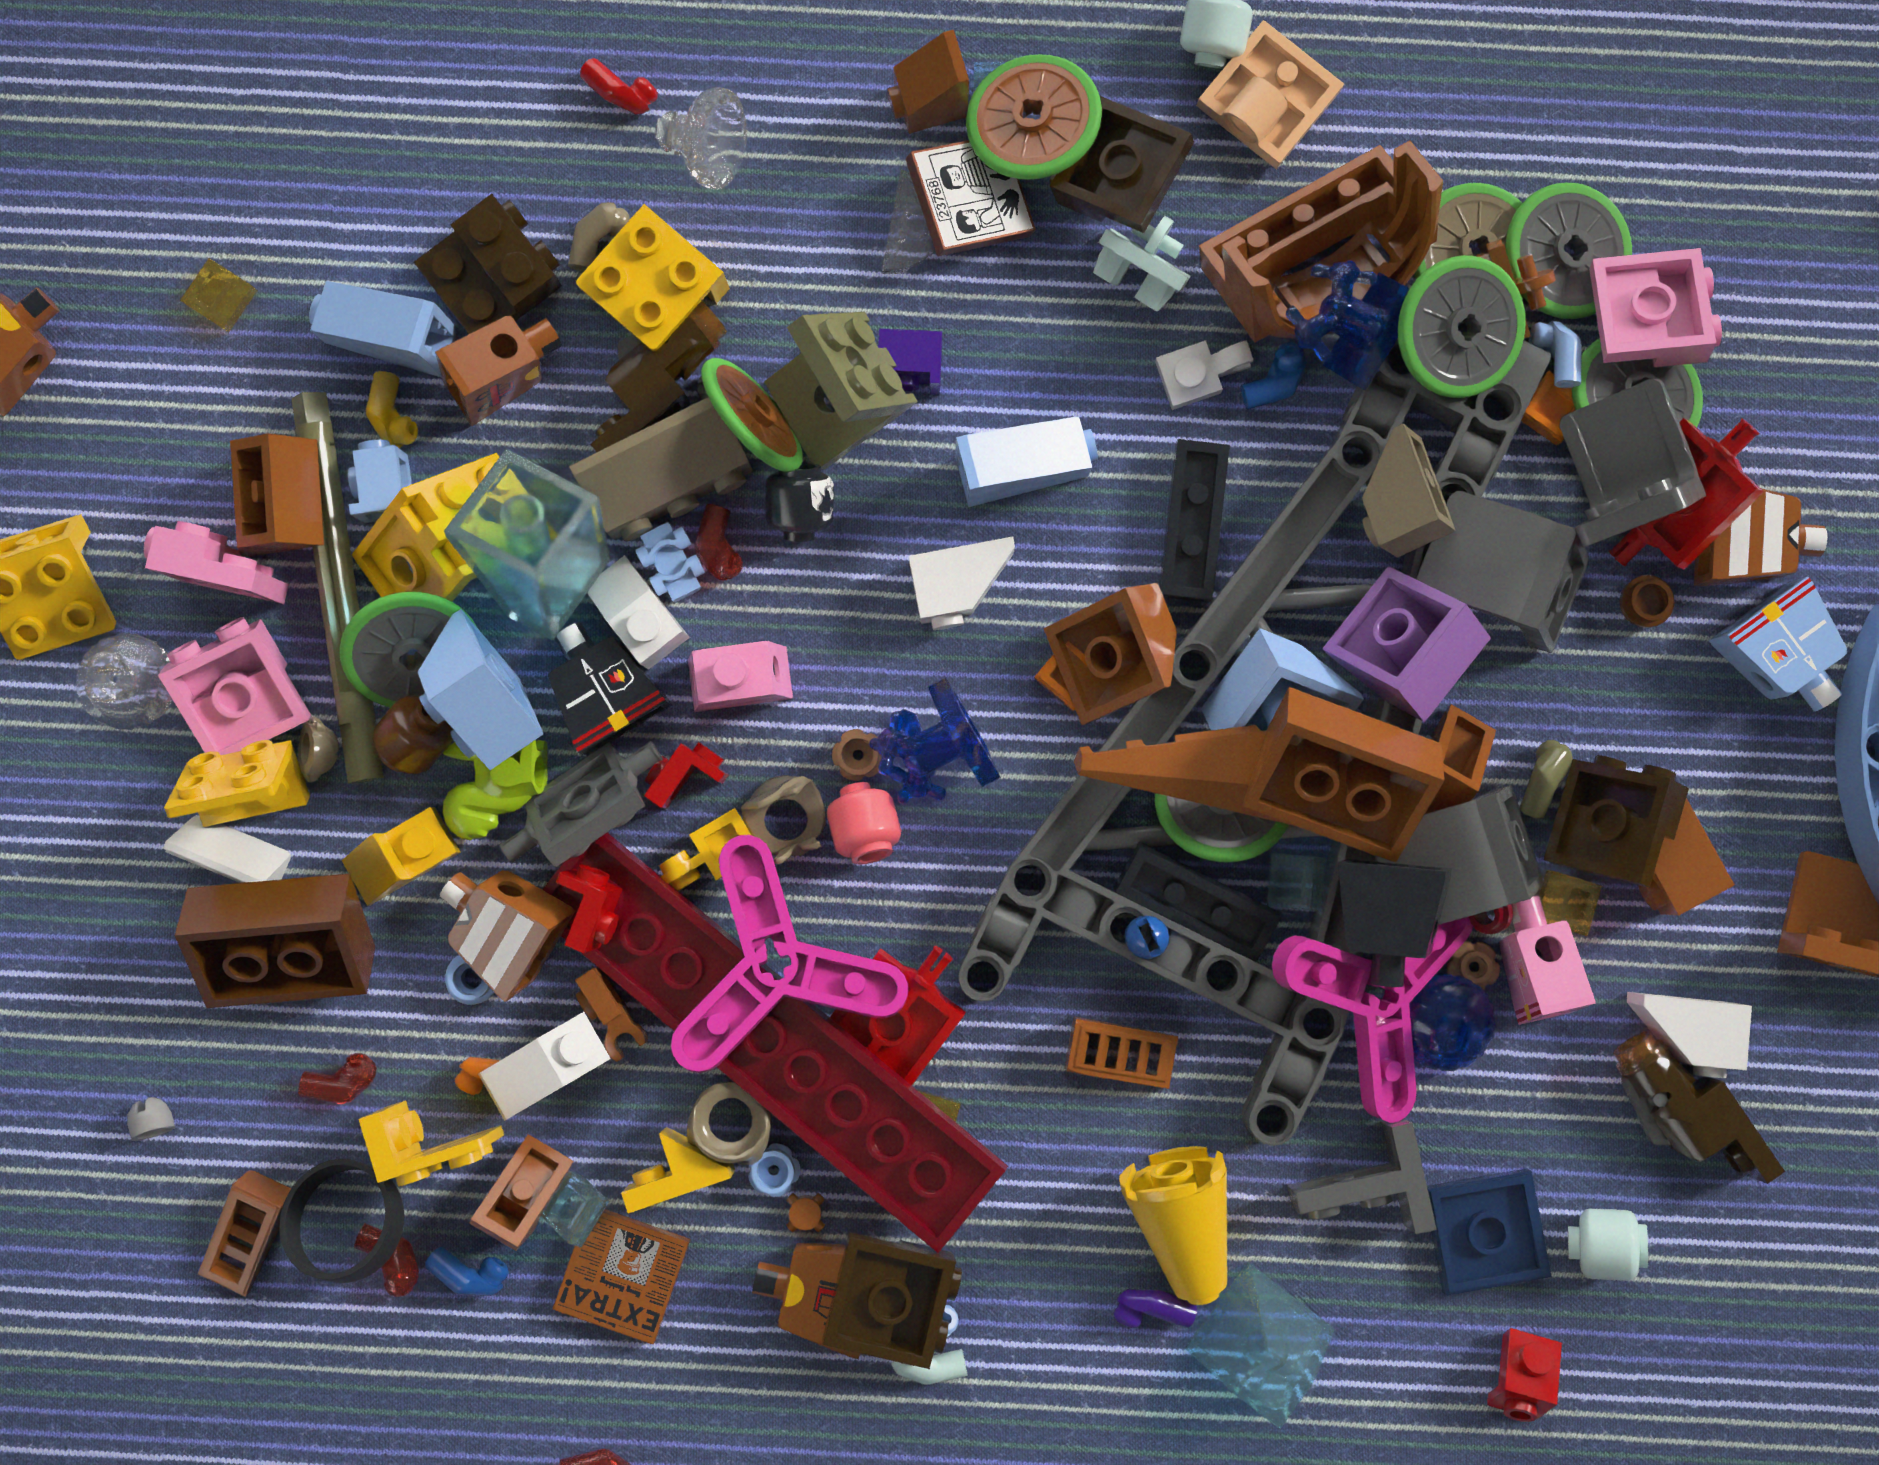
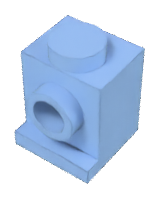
M388 440L364 441L358 444V450L353 451L355 467L348 469V482L352 496L355 499L359 498V503L349 504V511L351 516L363 523L376 522L399 491L404 487L412 485L408 455L397 446L390 445Z

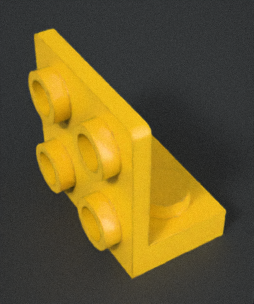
M645 204L642 205L576 280L579 289L651 351H657L705 296H708L717 304L730 289L724 272Z
M82 514L0 539V632L13 656L18 660L112 631L116 626V620L81 553L91 533Z
M261 740L245 746L238 752L220 755L217 751H210L190 759L186 763L164 809L168 818L198 812L203 827L304 806L308 803L310 793L303 774L300 772V765L291 740L275 744L270 740Z
M406 1100L384 1107L358 1119L377 1182L395 1178L398 1187L429 1177L430 1173L442 1169L441 1162L447 1160L450 1169L483 1159L482 1156L493 1152L491 1144L504 1136L502 1125L421 1151L419 1142L424 1139L423 1127L415 1110L409 1111Z

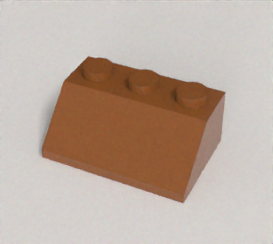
M1289 687L1267 728L1244 798L1243 807L1396 863L1444 782L1442 743Z

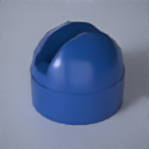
M1148 915L1139 916L1127 926L1125 943L1130 952L1142 959H1154L1166 950L1169 944V931L1160 919ZM1147 923L1158 946L1157 949L1150 952L1139 929L1140 926Z

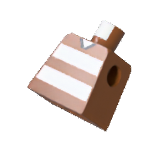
M1762 489L1764 492L1695 559L1694 586L1771 580L1796 573L1799 556L1821 557L1824 554L1827 545V530L1825 526L1800 524L1801 501L1799 498Z
M501 870L479 885L462 872H459L447 882L440 893V897L461 913L448 935L449 945L504 1002H507L534 982L576 912L570 905L507 870Z

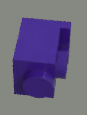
M879 328L877 346L878 348H887L897 365L893 369L900 377L903 390L915 391L919 389V384H930V395H940L942 331Z

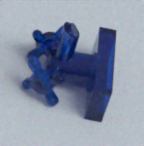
M1352 260L1338 262L1332 266L1315 264L1311 268V276L1329 278L1332 281L1331 294L1321 302L1319 314L1309 320L1304 319L1294 305L1286 310V317L1295 325L1294 333L1301 349H1313L1317 357L1321 361H1325L1323 366L1366 391L1398 338L1399 315L1410 288L1380 272L1376 274L1373 271H1360ZM1356 282L1371 285L1362 300L1352 295L1354 283ZM1330 331L1339 336L1331 351L1321 340Z
M947 677L928 686L941 721L923 730L915 713L901 709V711H895L891 714L889 728L883 730L878 738H873L869 742L870 748L882 756L878 765L879 773L889 776L892 780L902 782V789L898 792L897 798L901 804L908 803L911 797L920 798L926 795L931 796L935 800H943L946 796V789L933 784L931 777L937 769L958 759L966 760L982 787L1001 778L987 744ZM895 757L902 759L908 772L898 766H893Z

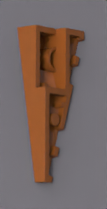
M1256 725L1175 735L1174 742L1147 746L1141 739L1126 741V748L1100 752H1093L1089 746L1079 747L1074 759L1076 770L1080 776L1289 824L1243 807L1244 798L1267 731H1261Z

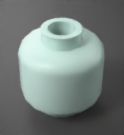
M1188 0L1180 44L1187 52L1196 54L1194 64L1223 69L1226 65V59H1232V57H1238L1244 53L1253 17L1250 5L1242 0Z
M1586 1209L1580 1216L1579 1227L1568 1226L1569 1259H1579L1583 1275L1590 1279L1633 1280L1638 1275L1639 1268H1648L1647 1225L1638 1224L1635 1214L1628 1210Z

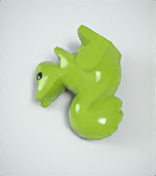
M534 740L491 770L486 767L476 754L470 758L466 757L455 742L449 745L443 752L444 755L451 758L474 762L475 781L458 784L448 792L443 801V815L447 827L453 834L464 840L486 837L488 831L497 828L498 814L514 812L520 809L534 795L541 794L547 785L548 743L546 741Z

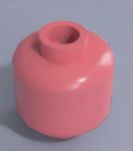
M857 782L840 789V797L835 799L827 808V820L836 852L843 857L851 858L854 864H868L889 857L893 853L892 847L898 843L901 837V827L892 796L885 790L871 788L868 782Z

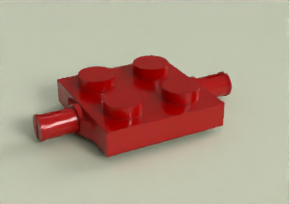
M1683 418L1679 423L1694 459L1706 496L1684 509L1633 528L1617 545L1609 550L1611 556L1615 557V560L1626 567L1627 563L1648 544L1660 549L1677 567L1683 570L1691 564L1764 492L1743 472L1739 460L1736 458L1760 434L1751 424L1742 418L1718 442L1715 439L1706 437L1695 425Z
M938 946L933 947V950L918 970L904 966L881 948L874 956L873 960L896 966L905 975L908 983L906 1002L903 1008L895 1015L888 1018H872L835 1009L830 1016L833 1021L910 1085H913L966 1013V1011L944 996L935 984L936 980L953 960L946 952L935 968H932L931 966L943 951Z

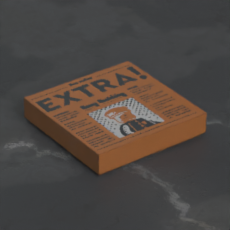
M591 1204L587 1209L552 1310L654 1344L691 1239Z

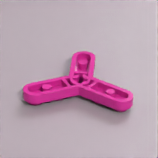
M739 835L724 845L719 856V868L745 957L678 1025L673 1033L671 1041L672 1053L680 1066L689 1072L695 1073L713 1070L722 1063L784 997L872 1018H888L903 1008L908 997V983L905 975L896 966L797 941L772 853L765 842L752 835ZM768 938L772 939L775 951H777L780 958L785 959L789 957L791 960V965L784 968V978L780 980H774L771 973L766 972L762 974L760 971V966L768 962V952L765 945V940Z
M1469 916L1439 924L1431 954L1427 958L1406 957L1404 986H1379L1385 989L1382 999L1364 992L1367 984L1378 987L1377 985L1370 984L1372 960L1303 936H1292L1285 939L1274 953L1272 970L1273 976L1279 985L1285 989L1353 1012L1361 1100L1364 1109L1374 1117L1389 1123L1399 1122L1410 1113L1414 1106L1417 1089L1409 1003L1467 940L1473 929Z

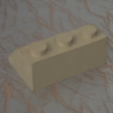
M709 397L569 466L606 533L613 540L623 537L624 541L634 540L649 532L653 528L650 522L668 513L671 518H677L691 512L700 505L697 499L715 490L719 495L739 488L747 481L745 475L753 472L737 437L721 419Z

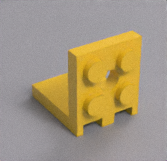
M494 453L402 488L351 555L380 597L401 592H422L437 595L453 602L470 580L547 548L556 536L499 455ZM474 507L485 510L492 517L493 522L480 519L475 513ZM408 563L410 564L413 573L409 569Z

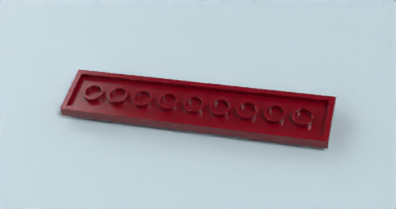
M607 832L592 842L584 853L563 862L542 890L576 910L561 935L566 940L583 894L557 884L556 880L559 872L570 869L578 870L579 865L583 864L600 869L610 875L608 883L623 889L614 913L619 915L616 930L606 945L601 944L600 948L582 954L675 1032L678 1025L745 957L741 943L670 884H667L656 872ZM766 964L760 966L762 974L768 972L773 975L774 980L782 979L781 976ZM784 997L717 1066L719 1070L937 1253L942 1250L1008 1167V1165L813 1003Z

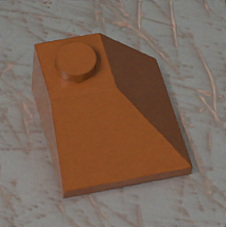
M1158 583L1126 587L1043 628L1081 725L1096 721L1171 686L1177 630ZM1068 640L1085 654L1087 666L1065 645Z

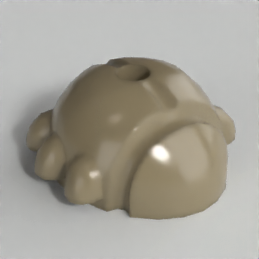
M311 717V719L303 724L298 744L300 772L308 782L316 781L321 774L329 771L335 765L338 758L337 752L339 751L338 739L335 733L326 727L319 718Z

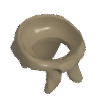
M789 775L770 778L756 788L749 801L742 804L741 811L744 824L752 836L760 838L767 844L771 853L776 855L774 859L775 864L784 863L791 856H802L806 852L818 849L821 846L816 838L821 834L826 825L825 807L820 792L811 779L804 776ZM778 800H795L803 806L807 813L806 828L794 839H777L769 833L765 826L766 811L770 805Z
M734 1081L717 1082L701 1092L693 1105L687 1122L688 1143L699 1148L703 1154L713 1160L723 1163L753 1165L762 1158L767 1147L771 1130V1112ZM726 1098H737L743 1101L750 1108L752 1114V1127L749 1133L743 1139L736 1142H724L718 1139L711 1132L709 1126V1114L713 1106Z

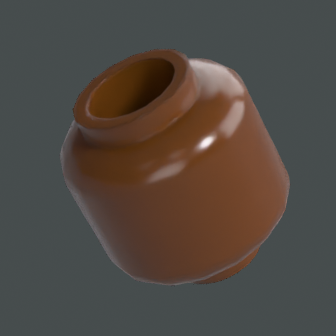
M410 695L398 699L375 726L372 739L379 758L387 767L396 772L419 774L429 770L451 744L453 738L450 732L453 728L446 720L439 724L436 723L423 707L419 696Z

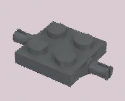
M649 741L648 744L624 759L614 746L608 742L544 787L541 794L534 795L524 804L528 814L525 828L504 843H500L501 850L508 860L513 863L538 845L555 868L567 859L581 855L592 842L611 829L629 822L635 813L645 806L636 788L637 776L657 762L662 761L661 754L654 744Z

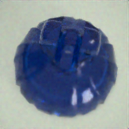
M1437 974L1431 978L1409 1003L1414 1061H1417L1422 1067L1440 1071H1456L1459 1068H1466L1475 1063L1477 1058L1483 1056L1495 1036L1496 1021L1493 1002L1489 1000L1488 994L1478 984H1474L1470 979L1463 976Z

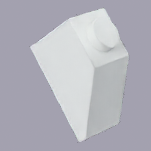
M1013 537L909 556L921 624L932 622L933 630L963 625V616L973 614L1012 557L1015 549Z
M625 555L584 586V589L611 628L637 661L648 670L690 638Z
M1627 992L1628 1005L1663 1047H1668L1678 1061L1693 1065L1694 1075L1726 1078L1727 1069L1747 1071L1752 1006L1733 1002Z
M583 1012L535 1039L478 1075L505 1121L611 1058Z

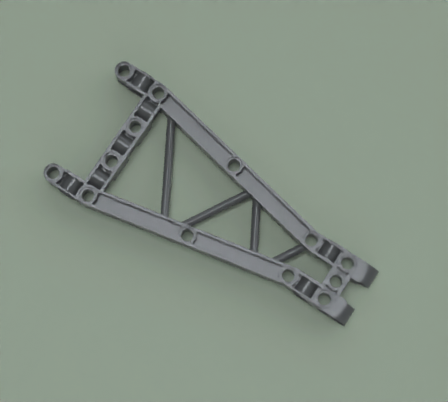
M1408 285L1399 299L1342 417L1343 421L1330 448L1177 646L1174 654L1171 686L1135 702L1097 752L1126 748V741L1141 739L1146 746L1166 743L1247 636L1250 635L1253 638L1259 628L1273 633L1263 619V615L1266 612L1357 606L1373 584L1299 589L1284 588L1364 484L1366 487L1368 486L1393 428L1402 424L1410 407L1452 426L1450 432L1454 433V436L1442 459L1433 467L1440 490L1450 493L1463 491L1482 497L1487 485L1496 473L1550 361L1551 353L1523 340L1520 353L1514 365L1506 376L1492 388L1480 394L1464 398H1449L1436 394L1422 386L1410 371L1409 374H1398L1388 364L1389 354L1402 355L1398 341V321L1402 304L1411 288V285ZM1484 399H1492L1500 404L1503 410L1502 420L1496 421L1486 415L1483 409ZM1344 446H1356L1362 451L1365 457L1363 468L1351 467L1344 461L1342 456ZM1430 543L1406 553L1402 573L1414 579L1417 578ZM1195 654L1203 660L1205 674L1201 680L1190 681L1181 674L1179 661L1182 655ZM1371 690L1365 715L1419 735L1422 725L1421 720L1388 703ZM1079 775L1009 865L995 895L991 896L971 937L973 940L960 964L958 975L962 990L971 999L981 1002L989 1001L999 996L1005 988L1015 966L1020 964L1042 917L1276 1032L1253 1078L1254 1084L1244 1103L1241 1114L1244 1126L1256 1139L1270 1146L1282 1145L1289 1141L1296 1132L1310 1101L1321 1085L1327 1065L1343 1034L1349 1010L1285 989L1277 983L1273 976V970L1070 871L1071 866L1081 853L1085 851L1136 848L1138 842L1149 847L1177 846L1165 832L1162 825L1101 829L1130 791L1131 787ZM1289 825L1280 839L1317 837L1322 835ZM1332 840L1308 938L1362 957L1363 952L1349 951L1346 947L1339 862L1345 859L1377 861L1376 855ZM1025 865L1036 866L1040 869L1044 878L1041 890L1031 896L1022 895L1014 884L1016 872ZM1129 912L1135 918L1148 915L1160 919L1169 931V944L1164 953L1154 959H1142L1130 952L1125 942L1121 943L1113 938L1110 925L1114 917L1120 913ZM1148 923L1140 926L1139 929L1149 952L1157 949L1158 946L1151 934ZM1218 960H1225L1232 968V979L1226 987L1213 989L1207 981L1208 968ZM976 962H990L997 969V980L987 990L974 989L967 981L968 970ZM1314 1008H1322L1327 1015L1326 1028L1317 1036L1307 1035L1303 1025L1305 1015ZM1267 1105L1279 1106L1282 1118L1277 1128L1266 1132L1259 1130L1256 1119L1260 1110Z

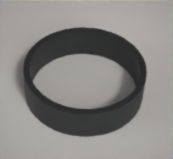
M351 1159L329 1160L314 1166L303 1174L288 1193L280 1216L281 1243L291 1263L306 1275L335 1283L355 1282L375 1273L394 1253L403 1232L404 1206L395 1183L391 1179L378 1183L372 1166ZM348 1170H363L375 1180L383 1195L385 1220L381 1235L372 1251L361 1262L342 1272L324 1273L310 1262L301 1243L300 1224L304 1208L317 1187L331 1176Z

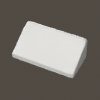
M199 815L187 821L165 842L163 847L166 850L165 852L239 883L280 880L291 859V854L288 851L224 824L203 827Z

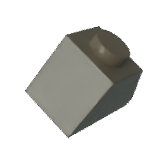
M1404 423L1394 427L1362 497L1368 514L1362 521L1371 543L1375 547L1380 546L1398 558L1456 530L1421 437Z

